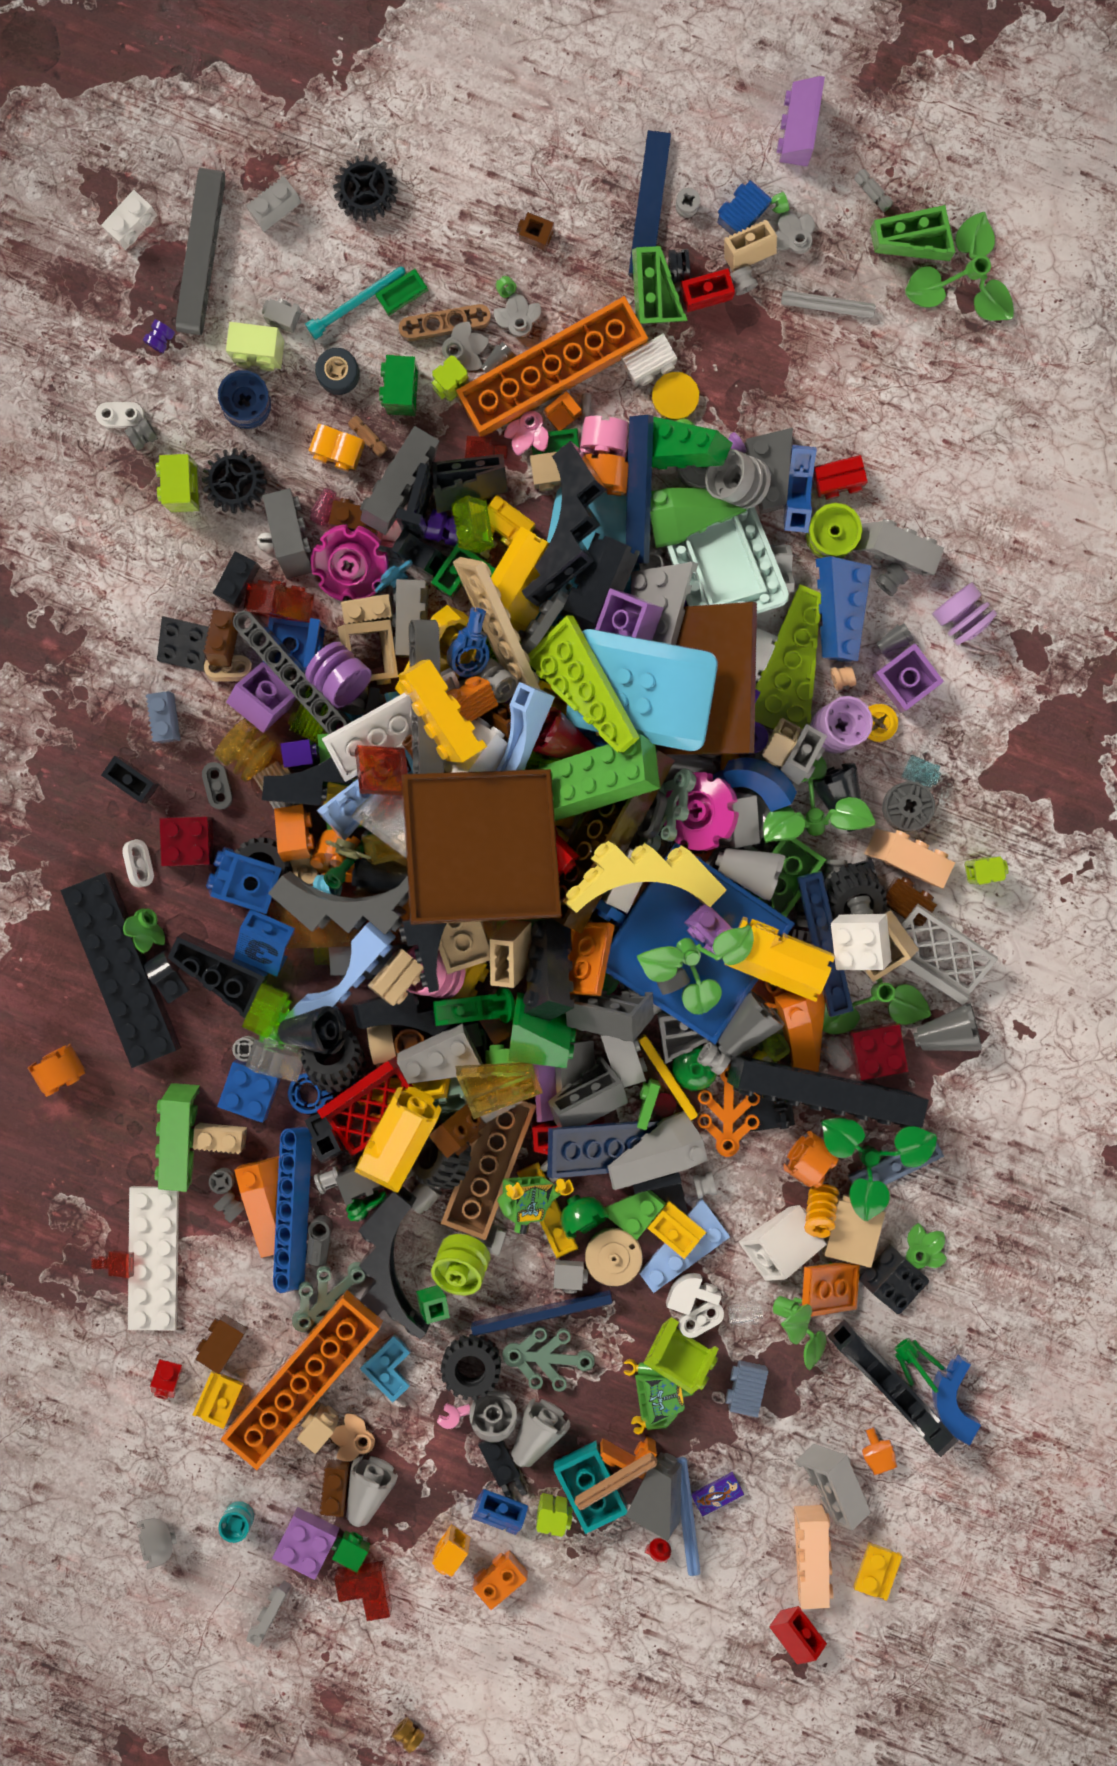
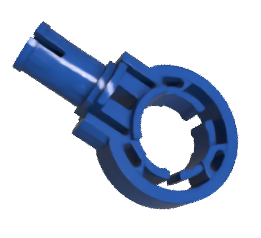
M472 607L470 609L467 627L462 629V631L459 630L458 638L452 642L447 651L449 667L461 677H472L479 674L489 660V648L485 644L487 634L482 631L486 611L482 608L476 607L475 609ZM476 649L474 657L477 660L476 662L472 660L468 664L459 663L460 656L464 651Z
M307 1073L294 1078L288 1089V1098L291 1105L297 1111L304 1114L315 1113L326 1105L328 1101L336 1098V1094L324 1097L331 1094V1092H327V1090L322 1091L316 1085L315 1087L318 1092L317 1100L315 1103L307 1105V1102L303 1101L300 1096L301 1085L306 1082L312 1083ZM301 1078H305L306 1080L300 1082V1083H299L300 1085H298V1086L296 1087V1089H295V1086H296L297 1082H298ZM307 1105V1107H312L315 1105V1108H306L303 1106Z

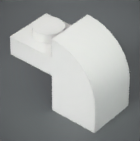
M688 1273L682 1275L673 1283L666 1300L667 1308L690 1315L696 1298L719 1305L722 1296L720 1291L717 1290L718 1287L709 1283L701 1285V1274Z

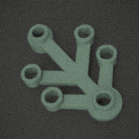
M681 769L673 780L663 782L659 791L664 794L668 791H673L667 798V806L659 832L662 829L661 837L658 834L651 839L640 837V846L645 843L657 852L661 845V838L670 842L675 840L677 836L676 820L685 821L689 815L687 808L688 792L692 791L696 784V776L689 769Z
M361 1262L350 1264L347 1269L348 1276L328 1293V1281L331 1279V1271L326 1266L319 1267L316 1272L318 1279L317 1303L310 1309L309 1298L313 1295V1286L309 1282L300 1284V1309L292 1317V1325L297 1331H310L324 1317L318 1314L323 1310H330L338 1301L336 1299L354 1283H361L366 1279L367 1275L359 1267ZM327 1272L328 1275L326 1277H321L320 1273ZM356 1272L362 1273L360 1277L353 1276ZM307 1287L310 1289V1291L304 1293L302 1292V1289ZM302 1319L308 1320L305 1324L300 1323Z
M537 1326L533 1333L520 1344L510 1343L504 1348L502 1353L503 1361L510 1367H518L529 1380V1386L532 1389L541 1388L543 1378L540 1374L535 1373L526 1361L536 1362L552 1381L553 1389L558 1392L566 1388V1379L564 1376L559 1375L551 1364L574 1365L582 1371H589L595 1363L594 1355L588 1350H582L577 1355L551 1353L561 1344H567L570 1341L571 1334L566 1328L559 1329L556 1336L537 1352L527 1350L536 1342H543L547 1338V1330L542 1326ZM541 1330L544 1332V1336L538 1338L535 1333ZM566 1333L568 1338L562 1340L559 1338V1335ZM516 1352L519 1357L512 1359L510 1353ZM584 1358L590 1361L586 1366L581 1364V1360ZM533 1378H538L540 1380V1383L538 1385H534L531 1382V1380ZM557 1380H562L564 1382V1385L561 1387H557L555 1385V1382Z

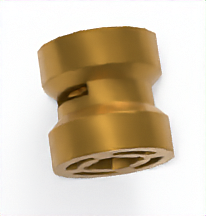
M408 1717L404 1718L392 1733V1737L397 1742L403 1743V1748L408 1753L413 1752L425 1736L420 1729L413 1727V1722Z

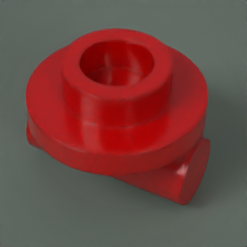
M662 1538L653 1539L650 1544H647L644 1551L653 1560L667 1563L672 1552L669 1543Z

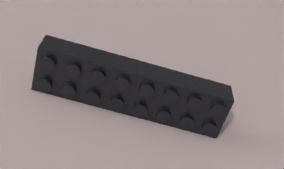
M105 872L60 890L131 1068L181 1049L182 1047L157 986L152 984L145 971L144 963L147 962L145 955L135 947L133 937L124 934L123 926L129 915L112 873Z
M741 1055L735 1058L732 1057L727 1082L733 1086V1090L739 1091L743 1095L753 1096L756 1093L762 1096L763 1099L776 1101L778 1097L790 1105L799 1106L801 1102V1104L807 1105L810 1109L822 1111L824 1107V1109L830 1110L831 1113L845 1116L847 1112V1114L854 1115V1118L868 1121V1118L885 1125L897 1124L901 1128L909 1126L923 1128L929 1099L913 1092Z

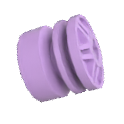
M973 582L957 592L932 613L941 626L952 621L954 626L947 633L949 637L958 630L961 634L953 641L957 646L976 637L989 626L997 615L994 609L986 615L982 613L990 605L989 602H985L977 607L975 602L982 594Z
M844 696L837 698L818 710L812 718L811 727L827 735L822 745L825 748L824 751L837 754L843 753L865 741L871 733L873 720L871 712L864 702L855 697Z

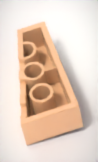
M822 1505L794 1506L797 1585L801 1609L830 1608V1599H833L832 1584H829V1575H832V1563L829 1560V1552H831L829 1513H825Z

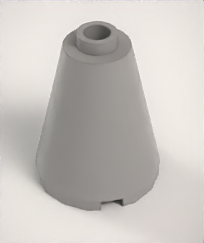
M726 848L724 852L719 851L715 865L719 866L718 872L762 899L770 901L776 888L785 856L778 853Z
M532 1399L528 1403L511 1453L513 1461L518 1466H532L569 1430V1419L567 1422L564 1420V1412L556 1405L543 1399L540 1402H535V1399Z
M363 1456L354 1459L351 1466L346 1517L356 1527L365 1526L369 1523L396 1484L398 1475L393 1473V1466L377 1457L370 1456L369 1460H362Z

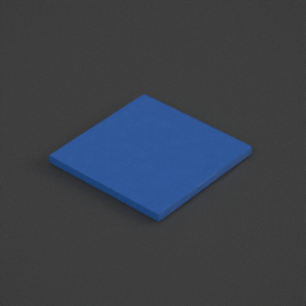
M675 843L670 852L675 848H679L680 845ZM696 857L725 887L726 891L711 907L733 929L739 927L743 917H747L748 923L755 919L779 930L777 935L781 937L783 933L789 934L795 925L794 922ZM649 882L612 938L606 973L641 996H645V992H653V1004L713 1044H716L744 998L758 981V978L724 965L722 958L715 960L700 952L701 957L695 968L701 982L712 979L720 985L722 995L719 1002L708 1012L700 1015L693 1014L685 1008L682 1002L683 989L687 985L696 984V980L690 966L682 963L680 968L686 970L690 982L672 993L662 995L657 982L650 980L646 976L637 959V955L660 947H676L677 943L684 938H690L696 945L701 944L704 947L706 945L704 942L695 940L686 931L689 927L684 923L702 903L693 894L680 887L660 882Z

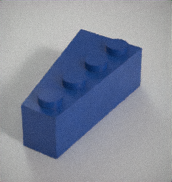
M832 556L817 558L816 568L819 567L820 579H817V586L821 591L819 614H822L823 626L820 627L822 658L840 662L858 661L872 566Z

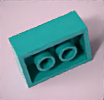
M597 1441L554 1461V1472L585 1534L626 1515L628 1512V1504L620 1488L583 1510H580L574 1502L576 1496L613 1475L609 1465L602 1460L603 1457H601Z

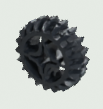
M368 155L364 156V161H360V158L356 156V163L352 164L350 160H347L348 168L340 166L339 170L342 175H335V180L338 183L333 185L334 191L337 192L334 197L336 201H340L338 206L341 210L345 209L346 216L353 214L355 221L362 216V220L365 223L368 217L371 216L372 220L376 222V215L379 214L384 218V209L391 211L392 206L390 203H396L397 201L394 194L398 193V187L394 186L397 184V179L392 177L393 170L391 168L386 169V162L383 161L379 164L376 156L371 162ZM362 173H369L366 176H359ZM380 178L385 183L382 196L376 190ZM350 182L353 183L356 189L352 200L347 196V188ZM365 186L367 189V186H369L370 190L367 192L366 190L365 192H362L361 187L363 188ZM367 201L373 202L370 205H363Z
M233 448L232 455H230L225 449L223 450L224 457L221 458L218 453L214 455L217 459L215 463L212 460H208V464L212 468H204L203 470L205 474L209 475V477L202 478L203 483L209 484L203 488V491L210 493L207 499L214 501L213 506L215 508H219L222 505L223 512L226 513L230 508L231 513L236 514L239 507L242 513H246L245 506L248 505L251 509H254L252 501L255 499L258 503L261 502L257 494L266 493L260 487L267 485V481L262 479L266 472L265 470H259L262 464L260 461L255 462L256 457L253 454L247 457L246 450H242L239 455L238 450ZM233 464H243L249 467L251 472L247 474L246 472L239 473ZM225 467V476L221 479H218L217 482V477L220 471ZM233 474L239 480V482L237 481L236 488L230 483ZM251 480H253L251 489H250L249 492L244 496V495H243V489H244V487H245L247 484H250V483H251ZM218 490H231L236 499H226L220 496Z

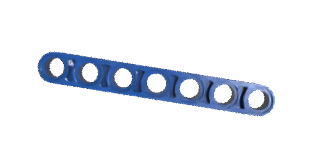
M306 1127L285 1129L280 1136L273 1286L279 1293L299 1290L300 1284L305 1282L312 1144L310 1142L312 1136Z

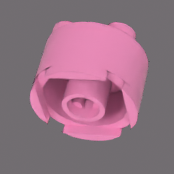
M602 416L586 417L583 423L580 450L584 455L592 454V456H598V454H611L625 457L626 460L629 443V422L610 417L609 420H601Z

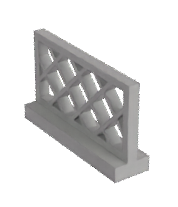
M919 904L916 905L902 923L907 933H913L914 943L918 949L919 947L933 946L934 956L924 957L918 950L911 959L902 965L961 1005L966 1003L970 993L998 960L996 955ZM920 913L927 918L928 925L915 927L914 918ZM943 928L948 933V939L935 940L933 929ZM929 930L931 941L918 942L916 932ZM964 942L968 946V952L955 953L953 943ZM949 943L951 954L938 956L936 945ZM983 955L989 959L985 966H974L973 956ZM970 957L971 967L957 968L956 958ZM952 959L954 970H943L940 968L939 961ZM972 972L974 980L969 986L960 981L959 974Z

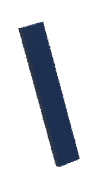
M647 131L632 249L656 246L671 133ZM632 250L628 272L630 276H633Z
M653 415L629 416L626 545L632 547L630 552L633 554L635 550L640 551L636 564H649Z
M819 871L797 877L812 945L834 954L831 930L833 918L823 874ZM835 959L834 962L829 961L828 967H831V971L823 988V994L828 1015L833 1017L854 1010L845 970H836Z
M606 1290L474 1321L471 1325L472 1334L478 1336L610 1305L612 1303L611 1292Z

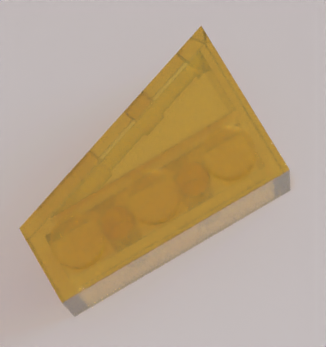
M516 1062L455 1066L457 1079L474 1119L543 1093L541 1082L533 1064Z

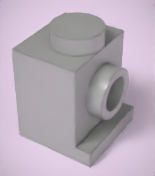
M272 299L266 300L262 309L266 323L294 333L302 313L298 304L294 303L293 307H291V304L283 299H278L277 301Z

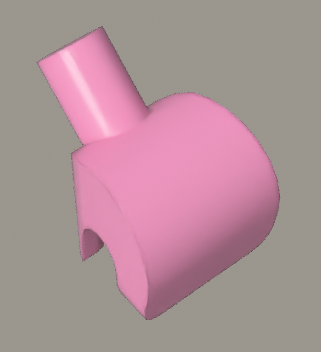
M446 1403L444 1411L448 1412L449 1416L439 1415L437 1423L446 1429L454 1428L458 1424L460 1417L470 1414V1405L467 1404L457 1408Z

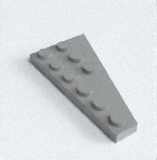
M688 562L633 571L631 573V595L664 608L652 641L676 645L685 614L683 608L687 594L690 595L692 588L690 581L693 572L697 570L698 563Z

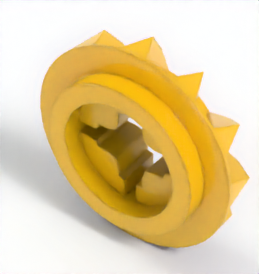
M885 704L869 706L868 709L873 718L879 719L884 715L886 717L882 722L884 728L878 727L873 731L871 730L867 738L874 742H883L890 739L898 728V718L895 711Z

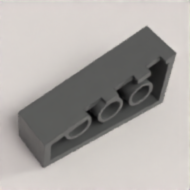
M414 426L394 460L388 465L382 479L376 482L370 498L366 497L361 504L360 510L362 515L360 521L384 535L387 534L396 521L395 517L398 508L404 509L410 500L420 462L427 464L429 470H431L439 445L438 439Z

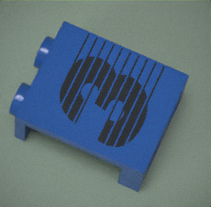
M250 909L240 927L234 958L274 976H278L287 959V956L284 955L285 949L294 934L295 928Z

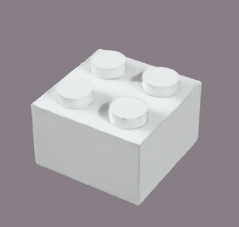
M887 914L839 915L831 923L836 970H884L892 961Z

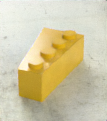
M430 659L421 660L398 675L401 680L399 685L402 691L410 696L414 712L417 716L422 717L426 724L424 729L430 738H434L437 744V753L443 760L464 762L487 747L483 739L478 742L474 736L473 730H475V727L471 721H467L460 715L461 706L452 695H447L445 692L448 690V686Z

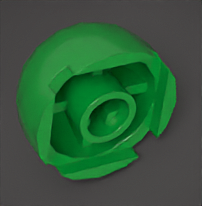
M702 1044L693 1048L688 1053H683L673 1058L671 1062V1072L674 1079L681 1087L690 1091H700L709 1087L717 1077V1074L711 1071V1067L703 1066L697 1061L699 1053L704 1047Z
M578 1194L567 1200L568 1205L562 1210L560 1221L566 1237L573 1239L576 1237L575 1232L580 1231L584 1234L605 1221L604 1218H609L610 1216L599 1200L591 1196L581 1198Z

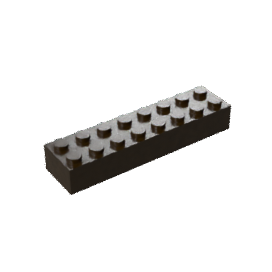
M656 750L659 784L661 787L675 760ZM659 789L582 814L567 842L579 857L574 861L576 866L568 874L563 873L559 877L562 916L560 918H553L554 920L577 932H583L603 893L588 902L576 913L563 902L567 892L584 880L583 877L588 870L597 866L591 858L595 855V850L601 844L609 841L625 854Z

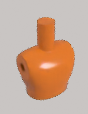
M874 1427L865 1430L870 1445L863 1448L862 1453L873 1474L877 1475L897 1468L895 1450L891 1441H879Z

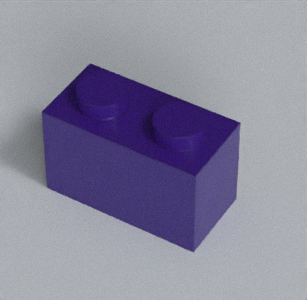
M308 739L280 744L284 768L294 770L319 765V746L314 741Z

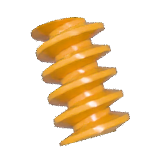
M822 1184L819 1188L812 1186L809 1189L804 1226L805 1232L809 1235L826 1238L830 1236V1231L835 1229L836 1224L834 1221L836 1220L835 1213L837 1212L836 1205L839 1194L836 1187Z

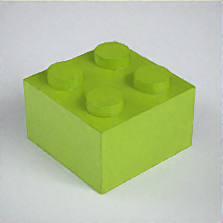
M189 454L159 455V462L156 463L157 477H160V487H157L158 501H161V504L170 512L200 511L197 463Z

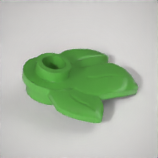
M148 908L140 909L134 916L127 918L123 926L124 934L133 937V943L140 952H147L153 942L158 945H164L165 935L162 928L157 925V915L153 910Z
M920 1223L911 1228L907 1236L909 1245L906 1253L907 1261L917 1269L924 1268L925 1266L930 1268L942 1266L947 1260V1257L941 1252L945 1244L944 1232L933 1231L926 1234ZM918 1252H920L922 1255V1259L920 1261L916 1259V1254Z

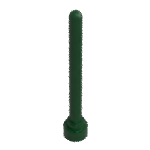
M380 819L376 826L355 847L354 851L363 854L391 821ZM346 857L338 867L330 868L324 875L325 883L333 889L340 888L346 880V872L358 859Z

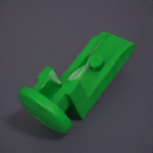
M500 987L496 994L433 1002L436 1026L499 1018L503 1023H508L512 1021L515 1013L514 997L506 987Z

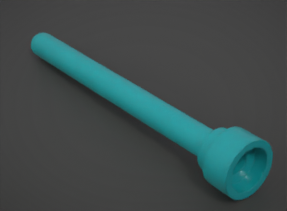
M402 266L396 268L323 318L315 320L312 318L306 322L305 326L314 340L323 336L327 326L404 276L406 273L405 268Z

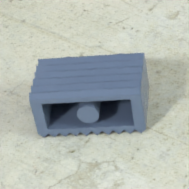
M166 691L147 694L145 697L147 698L146 702L148 703L147 707L150 713L148 716L151 722L149 726L152 727L150 731H152L151 736H153L151 740L157 743L180 741L174 693Z
M738 1360L737 1367L733 1366L730 1380L734 1381L732 1390H727L725 1399L730 1412L758 1418L768 1375L766 1366Z

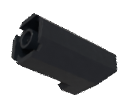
M596 532L588 548V552L594 561L576 576L574 583L578 586L577 588H571L567 601L560 613L564 618L567 615L574 616L581 631L586 629L595 630L609 589L624 591L640 554L638 550H635L634 554L631 553L632 547L605 536L603 540L598 539L600 534Z

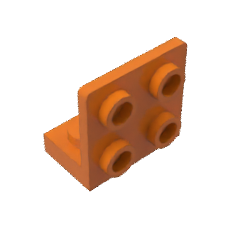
M648 1436L644 1442L640 1441L634 1451L636 1456L605 1439H602L600 1442L602 1460L612 1467L617 1465L623 1469L648 1453H652L655 1457L657 1456L656 1442ZM647 1472L640 1475L639 1478L643 1480Z

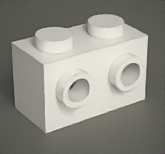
M133 190L101 226L114 241L126 250L152 224L157 214L152 206Z

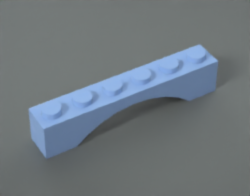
M518 683L510 703L511 730L509 741L496 771L525 769L555 698L554 696L524 683Z
M368 922L351 941L350 965L341 983L327 991L307 994L295 1005L285 1019L323 1006L339 1009L336 1004L339 1001L343 1004L352 994L349 991L352 986L357 988L365 980L363 976L365 971L370 973L379 964L376 959L380 955L384 958L393 948L390 943L396 936L391 931L383 934L371 922Z

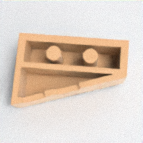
M875 829L864 853L865 855L885 862L886 865L896 867L906 874L930 885L944 888L955 865V862L947 859L949 856L947 853L937 849L933 852L928 849L930 845L916 840L914 843L909 840L910 835L897 830L896 833Z

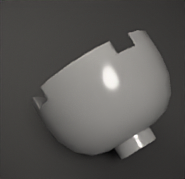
M498 1391L488 1392L487 1396L484 1398L480 1397L472 1403L470 1408V1424L475 1434L482 1440L500 1442L513 1433L517 1423V1409L506 1394Z
M151 1518L138 1521L137 1528L142 1527L140 1529L141 1534H138L143 1560L144 1562L149 1560V1563L145 1566L146 1569H152L164 1564L172 1555L173 1544H177L174 1529L169 1530L167 1524L160 1519Z

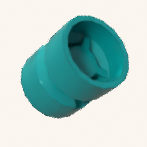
M236 1501L226 1508L218 1525L219 1534L225 1541L237 1543L246 1538L254 1522V1512L251 1506L245 1502Z

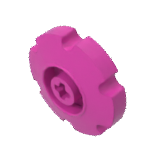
M345 524L326 531L320 538L323 545L317 544L311 555L312 574L319 575L322 579L319 587L326 594L340 601L343 600L344 596H349L352 600L373 596L376 593L375 589L378 587L376 582H382L380 580L381 576L389 568L387 552H381L378 549L381 540L373 532L361 526H357L355 531H351L348 525ZM346 561H348L349 563H352V562H353V563H354V566L352 567L351 564H348V565H347V564H346Z
M694 772L696 784L693 790L688 792L687 808L689 815L685 821L676 820L677 836L674 841L681 845H685L687 842L688 849L707 851L719 847V839L721 837L728 839L734 832L739 812L733 810V804L738 800L734 790L724 779L716 778L713 781L712 774ZM673 790L667 792V798L671 795Z

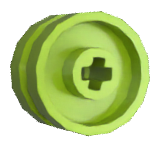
M832 503L824 505L815 512L810 520L809 533L805 534L807 546L819 558L832 556L843 559L852 552L861 539V520L855 510L846 504ZM835 529V534L837 535H833L830 530Z
M465 1234L449 1235L442 1240L431 1269L432 1278L439 1287L449 1293L463 1296L474 1294L480 1289L490 1262V1252L485 1244L477 1238Z

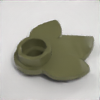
M337 838L336 843L328 840L325 841L327 845L336 848L335 853L353 859H359L360 857L371 859V856L354 851L356 844L340 838Z

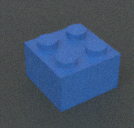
M238 1059L233 1061L217 1107L263 1123L268 1117L282 1074L248 1062L239 1061Z

